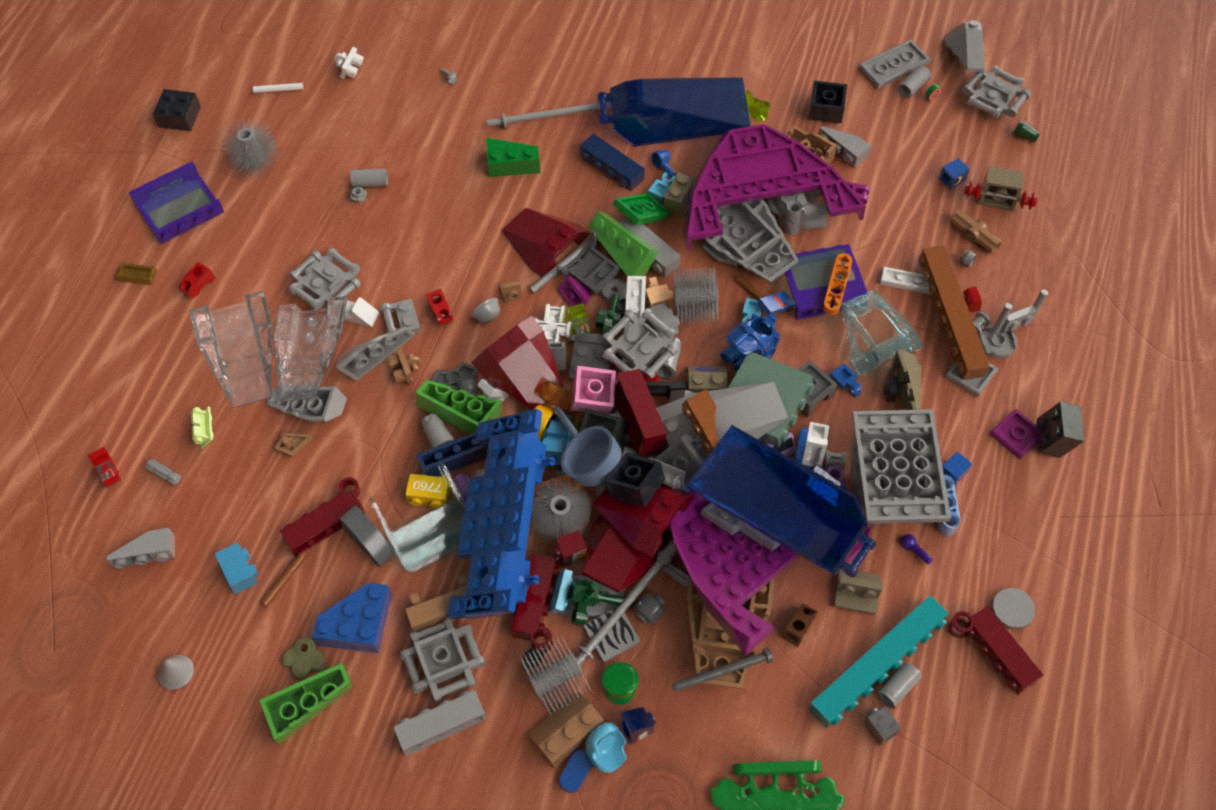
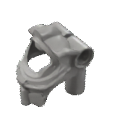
M820 189L777 196L774 199L770 198L767 200L770 212L776 214L778 222L784 227V232L788 235H796L804 229L827 227L826 216L829 213L825 202L813 203L819 198Z

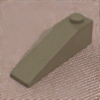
M897 349L890 371L892 376L898 377V393L904 410H921V364L917 362L914 355L902 349Z

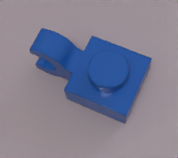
M845 363L830 373V378L842 390L847 387L850 394L855 398L861 394L859 390L862 389V386L856 382L857 375Z

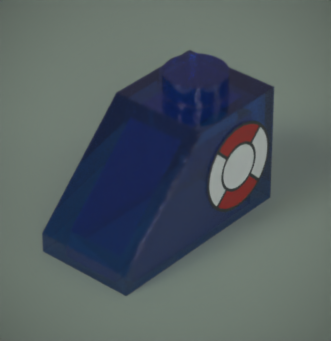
M644 707L621 713V728L631 745L654 732L656 721L651 712L647 713Z

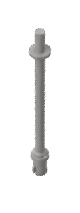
M618 98L599 99L597 103L509 117L502 113V118L486 121L488 127L503 124L504 128H507L508 123L592 110L604 112L609 109H618L619 102Z
M673 538L662 551L657 553V561L585 647L578 646L581 652L576 659L580 666L587 657L593 660L594 656L591 652L662 566L669 565L672 562V557L678 551Z

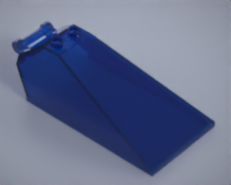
M743 77L637 79L624 81L611 87L610 93L599 92L597 94V100L600 105L599 122L601 124L613 123L614 131L630 141L634 147L723 135L727 130L751 126ZM606 102H611L612 115L607 114Z
M731 425L686 485L691 491L834 575L841 569L848 576L854 578L858 573L857 569L869 551L873 550L876 546V542L864 534L868 523L858 503L857 495ZM858 542L862 543L863 546L852 563L845 562Z

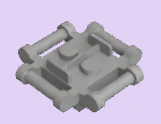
M996 65L990 74L985 69L984 72H975L973 78L961 90L964 95L970 97L967 105L975 106L993 115L992 117L998 119L1003 114L1015 117L1019 107L1031 95L1030 90L1021 89L1025 79L1017 78L1000 70V67ZM996 75L999 76V77H1001V78H1003V79H1005V80H1007V81H1009V82H1011V83H1013V84H1015V86L1012 85V84H1010V83H1008V82H1006V81H1004V80H1002V79H1000V78H998V77H996ZM979 79H982L983 81L980 83L979 88L974 90L975 84ZM1016 96L1019 97L1013 106H1010Z
M331 248L325 257L317 250H314L305 262L289 273V276L297 282L291 284L289 292L309 303L315 311H318L324 305L336 309L340 305L339 303L353 289H357L361 285L360 281L355 278L360 272L361 267L356 263L353 264L334 248ZM336 260L344 267L349 269V271L347 273L344 272L342 269L334 265L332 262Z
M648 308L639 318L630 310H627L623 318L608 333L605 332L602 335L603 340L611 346L603 353L602 357L607 361L610 360L623 372L640 368L641 373L645 374L649 379H653L656 376L655 373L671 356L674 357L678 353L675 347L668 344L677 332L656 318ZM647 320L651 322L655 327L662 331L665 334V336L661 338L658 335V333L645 322ZM630 321L633 325L615 341L613 338ZM665 350L662 356L649 368V366L656 360V358ZM617 353L620 357H622L626 362H628V363H629L632 367H634V368L631 369L630 367H628L623 361H621V360H620L617 356H615L614 354Z
M446 618L442 623L419 632L414 631L410 633L414 647L402 651L400 657L405 662L410 675L413 693H420L430 687L437 702L442 700L441 697L467 686L473 687L476 685L471 670L483 667L486 661L480 655L472 634L473 629L471 625L455 630L451 619ZM465 637L473 660L467 662L458 638ZM416 655L419 656L426 675V679L422 681L413 661V657ZM465 673L466 678L440 689L437 688L436 684Z

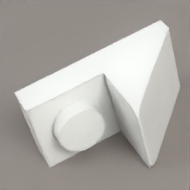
M360 297L356 303L345 300L338 312L339 318L369 328L373 327L379 316V311Z
M481 379L478 383L486 399L493 401L498 399L503 402L510 396L486 379Z

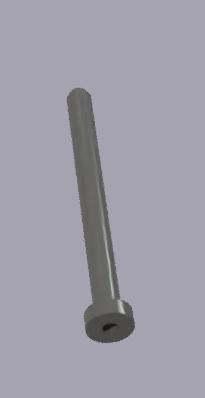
M767 647L762 649L763 653L672 684L673 691H679L764 661L771 663L773 662L772 653Z

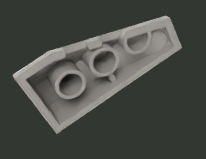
M974 20L964 21L945 35V45L948 49L951 48L953 50L952 54L960 58L959 62L967 71L984 72L981 22Z
M404 326L356 345L345 351L337 359L336 367L358 381L413 338L415 334Z
M336 386L272 388L267 405L309 422H326L342 415L347 398Z

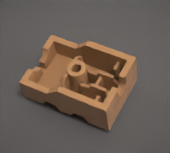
M795 125L788 130L786 136L805 146L829 164L834 159L837 145L816 132L807 133Z

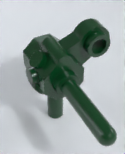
M613 293L608 311L598 310L595 327L601 328V335L605 332L608 333L622 319L620 318L621 314L616 313L620 298L619 294Z
M574 580L571 583L568 594L569 603L575 604L571 623L579 626L586 624L588 619L587 606L594 607L599 602L620 605L625 598L603 594L599 591L600 585L596 582ZM633 601V603L629 607H634L635 602Z

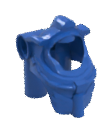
M752 314L751 320L746 324L737 323V326L726 337L730 345L720 353L721 359L728 365L737 359L738 361L733 365L736 372H738L747 354L751 352L770 359L774 355L780 341V335L776 332L775 328L776 316L770 314L768 317H758L756 314Z

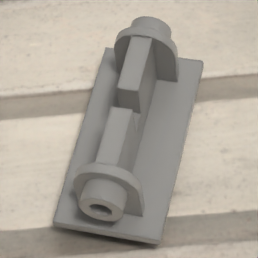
M661 462L665 475L663 483L671 486L673 489H683L686 472Z

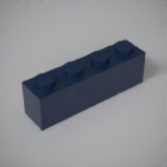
M594 133L580 144V157L592 164L597 170L605 173L610 179H614L623 188L632 191L645 179L644 167Z
M474 432L416 456L423 475L439 477L487 458L489 443L480 444L476 442L477 432Z

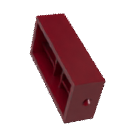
M640 368L618 373L615 382L614 401L621 418L630 422L627 432L637 456L646 458L661 454L667 432Z

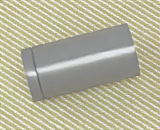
M919 66L898 86L899 94L904 98H910L931 78L929 69L925 66Z
M387 169L351 170L352 187L388 186Z
M904 663L878 692V697L884 704L894 709L922 678V674L912 664Z

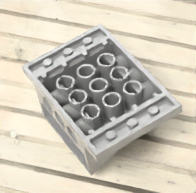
M933 409L853 411L854 434L851 440L850 471L854 502L860 514H865L866 524L949 522L951 515Z

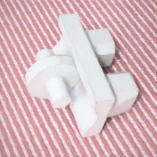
M352 47L348 56L345 52L335 55L336 66H342L340 78L344 79L346 75L355 78L358 68L352 66V64L361 67L364 57L356 53L357 48Z

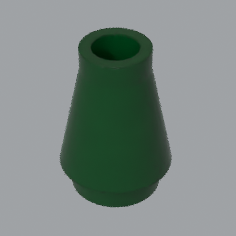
M1021 120L1013 133L1017 134V137L1034 142L1037 141L1041 134L1026 121L1023 122Z

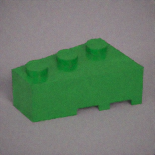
M486 138L489 177L540 173L538 146Z

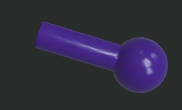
M906 534L902 536L900 544L904 549L912 550L927 565L933 561V558L917 545V540L913 535Z

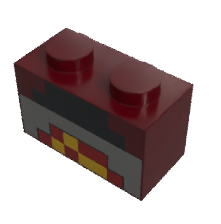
M577 530L556 539L553 554L557 558V563L561 562L562 567L585 559L587 547L580 531Z

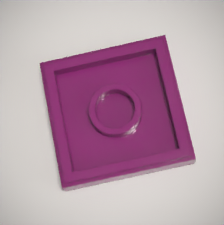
M1017 409L1011 412L990 432L994 439L1018 459H1021L1038 443L1037 425Z

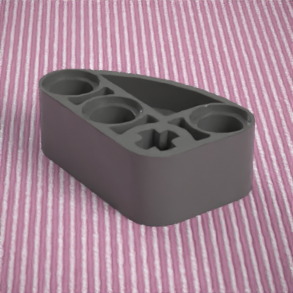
M356 505L339 518L347 535L378 567H381L396 554L379 530Z

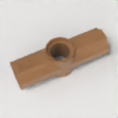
M962 210L955 212L950 220L952 224L964 232V236L969 242L979 243L990 253H994L1002 244V240L988 231V226L984 221H975Z

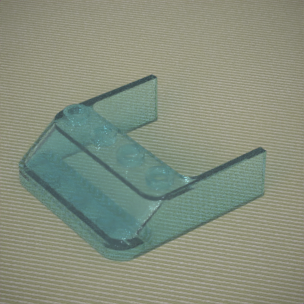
M441 462L438 463V466L452 493V500L394 531H390L373 498L368 499L393 550L407 571H416L459 548L465 504L446 465Z

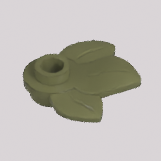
M303 637L296 642L295 647L286 651L283 656V666H292L294 676L298 680H302L311 669L322 672L325 667V660L323 654L316 649L315 642L311 638ZM304 644L308 645L306 652H303L301 649Z

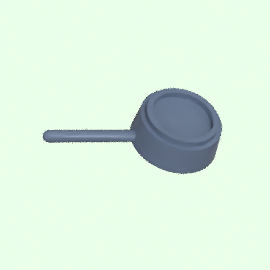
M555 406L553 409L554 413L572 437L562 454L561 467L563 472L582 486L590 487L604 483L621 460L619 444L610 431L601 426L590 427L578 433L559 406Z

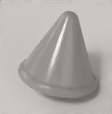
M184 655L170 656L160 665L158 680L166 689L176 690L182 688L191 680L194 673V665Z

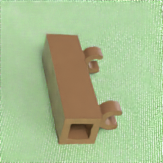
M465 574L457 576L459 589L421 603L417 592L409 595L413 606L405 610L413 632L422 631L442 623L444 619L448 618L450 598L466 594L467 579Z

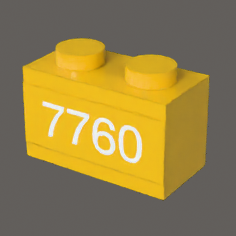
M410 474L405 494L408 504L416 507L422 505L430 506L434 509L447 508L451 492L450 479Z

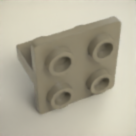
M840 568L834 606L875 615L878 598L882 591L883 582H880L881 576Z

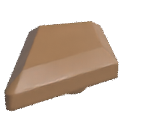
M283 433L274 449L293 457L313 439V435Z

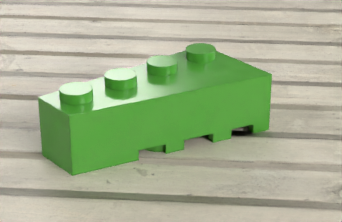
M597 211L588 226L592 232L596 233L598 240L627 277L645 276L659 254L658 250L607 213Z
M426 380L416 392L417 407L430 414H437L443 421L468 434L477 432L478 423L497 419L502 415L501 400L495 399L493 401L486 399V396L480 394L475 396L468 394V391L462 389L457 391L451 389L450 386Z
M340 663L260 699L259 701L274 740L278 744L284 742L351 690L353 685L343 663Z

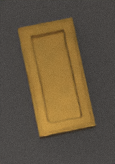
M121 263L116 279L122 282L152 285L158 270L152 266Z

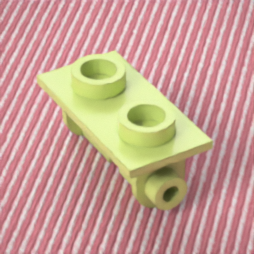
M209 406L204 411L198 407L193 408L191 411V423L198 425L192 427V440L195 444H200L201 449L213 440L212 415Z

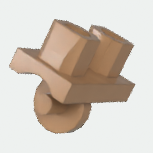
M400 347L396 350V354L388 357L391 369L398 366L402 367L393 371L396 382L407 381L408 385L414 383L410 370L417 372L418 367L421 365V360L419 357H413L412 354H409L406 360Z

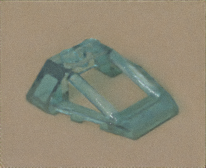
M876 290L869 291L841 304L844 324L848 334L847 341L850 345V358L859 376L874 371L881 364L893 360L897 349H902L912 354L924 348L917 332L909 321ZM878 308L882 310L900 334L880 344L875 343L857 318ZM854 327L870 347V349L863 353L860 352Z

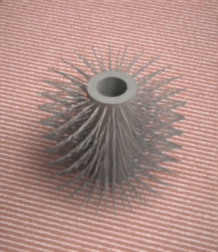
M246 125V128L244 126L242 129L238 128L239 131L237 130L236 133L230 132L235 135H221L232 137L230 140H220L232 143V145H229V142L227 145H221L230 146L229 150H223L230 151L226 155L233 154L228 160L235 161L230 165L237 163L238 167L242 165L245 168L246 166L247 168L244 171L246 172L248 168L251 171L252 167H254L255 171L256 167L259 170L258 167H262L265 162L269 164L270 162L265 161L267 158L271 160L268 155L280 151L271 149L272 146L274 148L278 146L271 145L276 141L270 140L274 135H268L272 130L265 131L264 135L260 126L256 130L255 126L252 128L251 125L248 128Z
M713 267L714 274H711L709 268L710 276L706 268V278L703 276V268H701L702 274H700V270L699 272L697 270L698 281H696L695 268L693 275H691V268L690 274H688L687 270L685 278L684 270L682 269V279L681 273H679L678 281L676 270L674 271V304L678 320L679 316L680 320H683L682 314L684 311L685 324L687 323V315L689 324L692 315L693 323H695L694 312L696 309V322L697 320L699 321V312L701 324V317L702 319L705 318L706 322L705 315L709 323V319H711L709 313L712 316V323L714 322L715 312L718 321L717 314L719 311L717 308L719 305L717 304L719 299L715 267Z
M561 476L560 495L557 483V490L554 485L549 491L546 489L548 492L546 496L541 495L542 497L536 499L539 505L535 503L532 505L535 508H532L531 514L534 515L531 516L534 517L531 519L536 518L532 521L537 523L533 526L543 527L542 531L545 529L550 530V533L553 534L550 536L553 538H549L554 539L552 542L555 541V538H558L559 529L560 537L561 529L563 536L564 534L572 533L575 529L581 530L577 526L582 521L587 523L583 517L590 516L587 514H591L589 513L591 510L587 508L591 506L588 505L590 503L580 504L577 500L580 495L577 496L572 489L567 488L571 486L565 487V484H563L561 495Z
M556 644L555 646L562 659L559 660L552 648L558 660L555 662L548 650L554 662L553 664L550 663L541 647L550 666H547L538 651L546 668L542 667L534 653L541 671H539L535 661L528 652L537 673H535L525 656L534 675H531L521 658L530 676L531 684L538 696L541 697L550 715V709L542 695L546 696L547 701L555 712L547 695V692H549L553 702L560 711L550 690L554 691L555 696L563 707L554 688L557 687L566 703L558 687L561 685L571 702L563 687V683L565 682L574 698L566 681L569 680L577 694L570 679L573 678L579 688L574 677L577 676L582 684L578 674L581 673L583 676V670L574 654L570 652L567 655L563 649L566 655L563 658Z

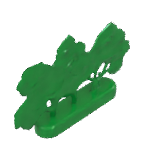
M821 761L733 764V774L738 777H748V781L741 786L729 778H723L717 787L711 788L712 804L721 810H839V808L844 806L845 796L837 792L835 782L830 777L820 779L815 785L804 779L805 775L822 772ZM794 775L797 779L796 787L791 791L781 790L778 784V776ZM754 776H772V784L763 789H758ZM802 786H805V789L809 788L814 795L813 798H808L804 794ZM749 788V795L746 796L745 790ZM814 788H819L820 792L817 794ZM797 789L800 790V794L798 795L795 794Z

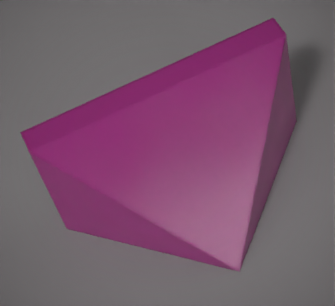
M567 276L557 288L577 315L589 302L590 290L571 276Z

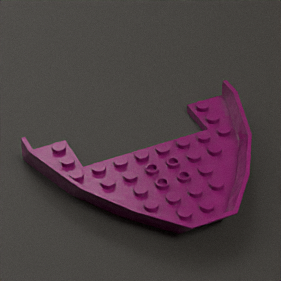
M762 124L725 131L708 154L690 190L683 236L687 250H691L692 240L723 235V228L717 210L719 206L818 189L821 190L830 217L857 212L859 220H863L866 206L832 166L799 142Z
M691 490L688 493L694 495V499L685 512L679 510L670 522L675 546L706 610L745 656L770 635L773 630L771 624L742 606L746 601L810 547L845 567L867 547L871 528L853 518L798 502L801 507L784 518L798 526L797 532L771 551L740 532V530L731 535L701 515L702 509L714 500L729 510L733 509L736 505L732 500L733 495L730 491ZM767 496L750 505L758 511L766 507L778 514Z

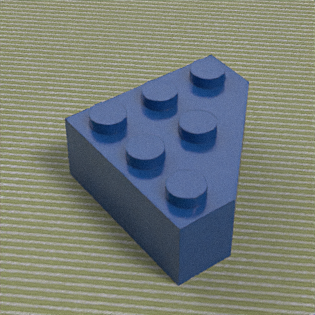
M367 583L319 615L316 619L312 635L316 645L379 653L392 597L389 586Z

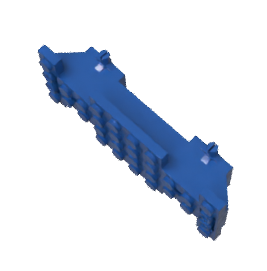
M538 409L478 423L476 442L480 444L489 442L484 476L469 479L457 554L462 559L471 558L466 594L450 598L448 618L474 619L514 613L517 603H525L529 585L539 584V581H537L540 580L538 575L530 576L531 562L525 560L535 485L541 484L545 467L554 466L555 459L554 457H545L546 445L541 443L536 432L540 431L542 411Z

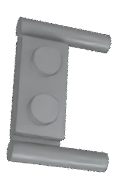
M1041 290L1033 306L1011 314L1009 313L1013 306L1006 303L991 330L992 333L998 334L999 331L1006 333L1008 331H1015L1023 325H1029L1046 299L1048 291Z

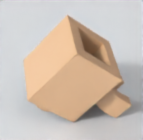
M656 277L649 278V288L645 291V300L648 308L662 303L667 308H671L672 301H674L672 290L669 291L667 284L659 286Z

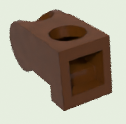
M802 603L786 626L782 638L799 647L818 611Z

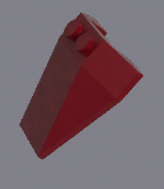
M529 208L521 211L502 229L528 267L541 277L556 266L555 259L572 242L580 245L590 235L588 230L577 223Z
M532 316L514 326L471 362L484 379L531 410L538 405H543L564 388L545 333Z
M662 484L644 508L610 498L606 486L593 503V507L634 550L652 558L662 544V533L679 510L685 512L694 499V495L680 488L673 489L671 486Z
M600 514L592 525L582 575L619 593L647 573L657 561V553L662 551L669 541L665 534L662 533L661 546L653 557L649 558L634 550Z

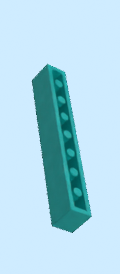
M929 596L813 700L809 706V711L826 728L831 724L836 726L844 718L842 714L847 710L849 712L854 710L859 704L857 700L862 696L864 698L868 697L874 689L872 687L877 682L882 684L889 677L887 673L891 669L896 671L904 663L902 659L905 656L910 658L918 650L917 645L921 642L923 644L927 643L933 636L931 633L935 629L941 630L947 623L945 619L949 613L932 596Z

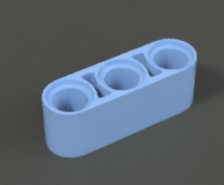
M944 475L951 515L949 522L953 526L947 525L946 522H937V526L942 535L952 536L955 534L961 519L954 482L951 477Z

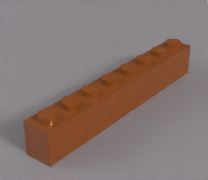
M945 246L923 248L918 259L919 265L923 268L924 279L929 284V293L934 298L935 310L939 312L941 326L945 328L946 340L950 342L951 354L956 359L958 373H961L963 380L985 377L990 366Z

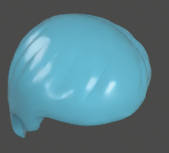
M607 722L597 726L589 734L586 741V752L594 767L603 773H611L618 769L626 760L624 752L626 739L619 728L613 723Z

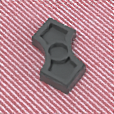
M462 362L457 368L452 370H437L431 381L453 386L463 380H475L479 372L474 366Z

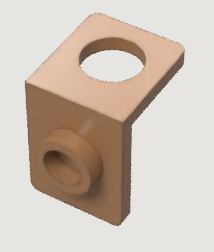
M512 281L500 284L504 302L522 298L520 282Z

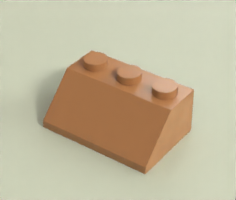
M579 692L574 695V698H570L571 702L568 700L563 704V707H559L560 711L557 709L528 733V736L554 769L584 745L589 734L597 726L605 723L593 705Z

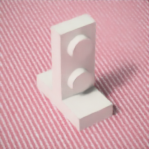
M810 422L801 470L820 474L828 443V425Z

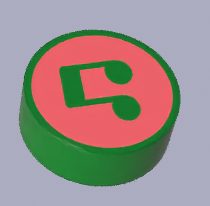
M933 84L927 89L925 96L930 101H933L942 93V88L938 84Z

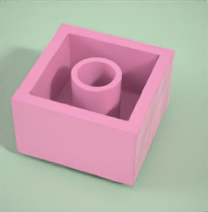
M577 366L573 377L571 410L586 412L587 408L609 415L614 407L616 371Z

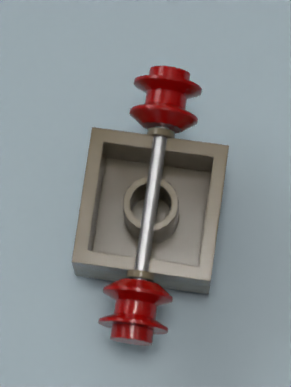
M989 166L982 185L978 182L975 186L970 181L964 188L966 198L973 196L974 200L979 197L978 205L1014 211L1017 202H1019L1021 208L1026 205L1029 207V210L1035 207L1037 203L1035 192L1032 195H1027V191L1021 194L1024 172Z

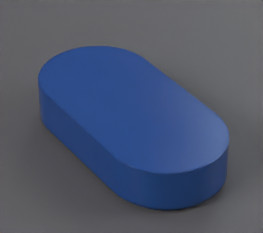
M806 428L800 430L794 460L796 464L802 465L809 430Z
M579 749L573 753L560 776L561 787L568 793H574L581 788L593 766L585 749Z

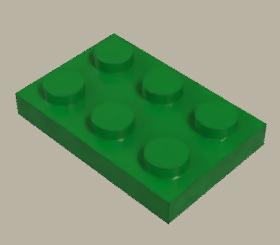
M649 193L616 198L612 204L635 225L669 219L672 214Z

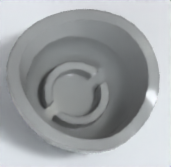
M494 297L478 305L472 312L471 318H475L480 323L493 321L500 314L498 299Z

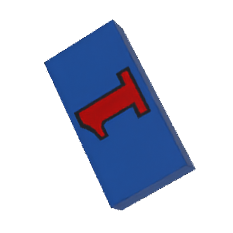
M785 291L760 298L757 302L767 316L792 309L795 306V302Z

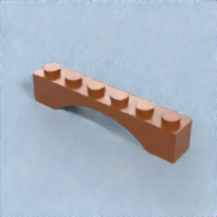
M707 389L686 399L682 403L683 414L693 424L692 429L702 440L704 451L710 454L713 467L716 471L720 472L723 477L722 482L724 486L732 493L734 504L742 510L767 496L757 477L740 469L723 450L715 427L716 405Z

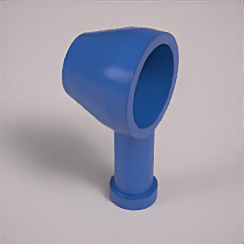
M657 150L651 154V160L655 167H662L668 173L670 179L676 176L677 173L667 163L670 160V154L667 150Z

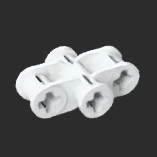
M546 304L544 321L538 320V318L534 319L543 329L548 343L559 342L560 336L570 338L572 323H563L565 306L555 307Z

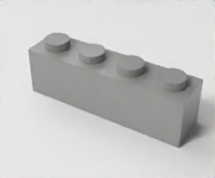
M628 217L620 222L659 251L651 265L657 274H661L666 278L680 267L681 255L644 224L635 225Z
M465 691L458 698L452 701L445 700L432 710L425 709L414 718L402 719L398 722V725L394 726L405 756H408L483 722L487 718L476 691Z

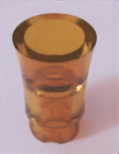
M546 381L540 386L539 397L545 400V402L554 407L559 406L563 412L572 415V417L578 414L579 411L571 410L572 391L550 381Z

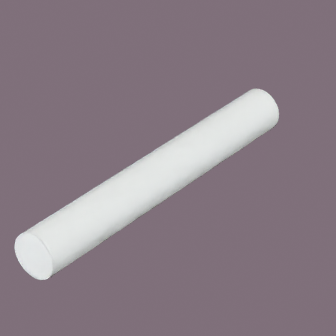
M303 83L253 86L254 93L304 89Z

